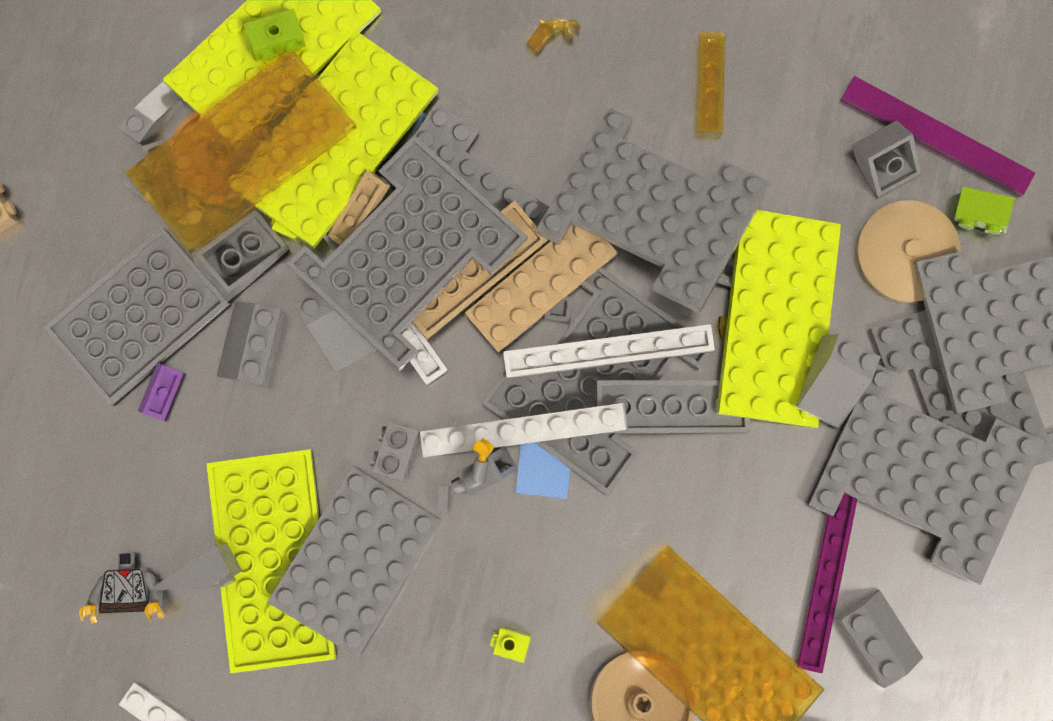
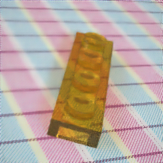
M700 32L696 134H723L726 33Z

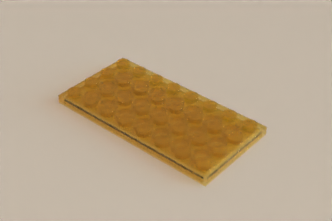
M294 51L282 55L136 163L125 174L191 254L357 129V127Z
M668 545L664 546L597 622L606 633L701 721H799L825 690Z

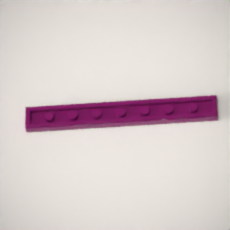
M856 76L852 78L841 98L842 101L887 125L897 120L913 134L914 139L1019 196L1025 194L1035 175V172Z
M845 493L834 516L826 514L795 665L796 668L822 674L858 500Z

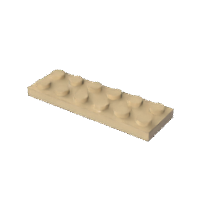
M515 200L504 208L501 213L528 236V240L493 276L472 260L412 321L426 339L434 335L548 241L546 238L536 234L537 226Z
M571 224L559 245L550 241L467 310L465 315L499 354L615 257L618 252L608 241Z

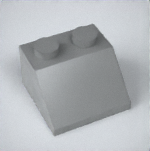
M897 120L852 144L857 165L877 197L922 174L913 134Z

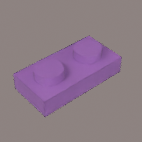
M157 363L138 412L164 421L183 372Z

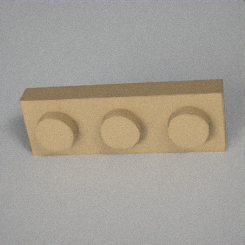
M366 170L327 236L338 245H341L378 207L390 185L372 171Z

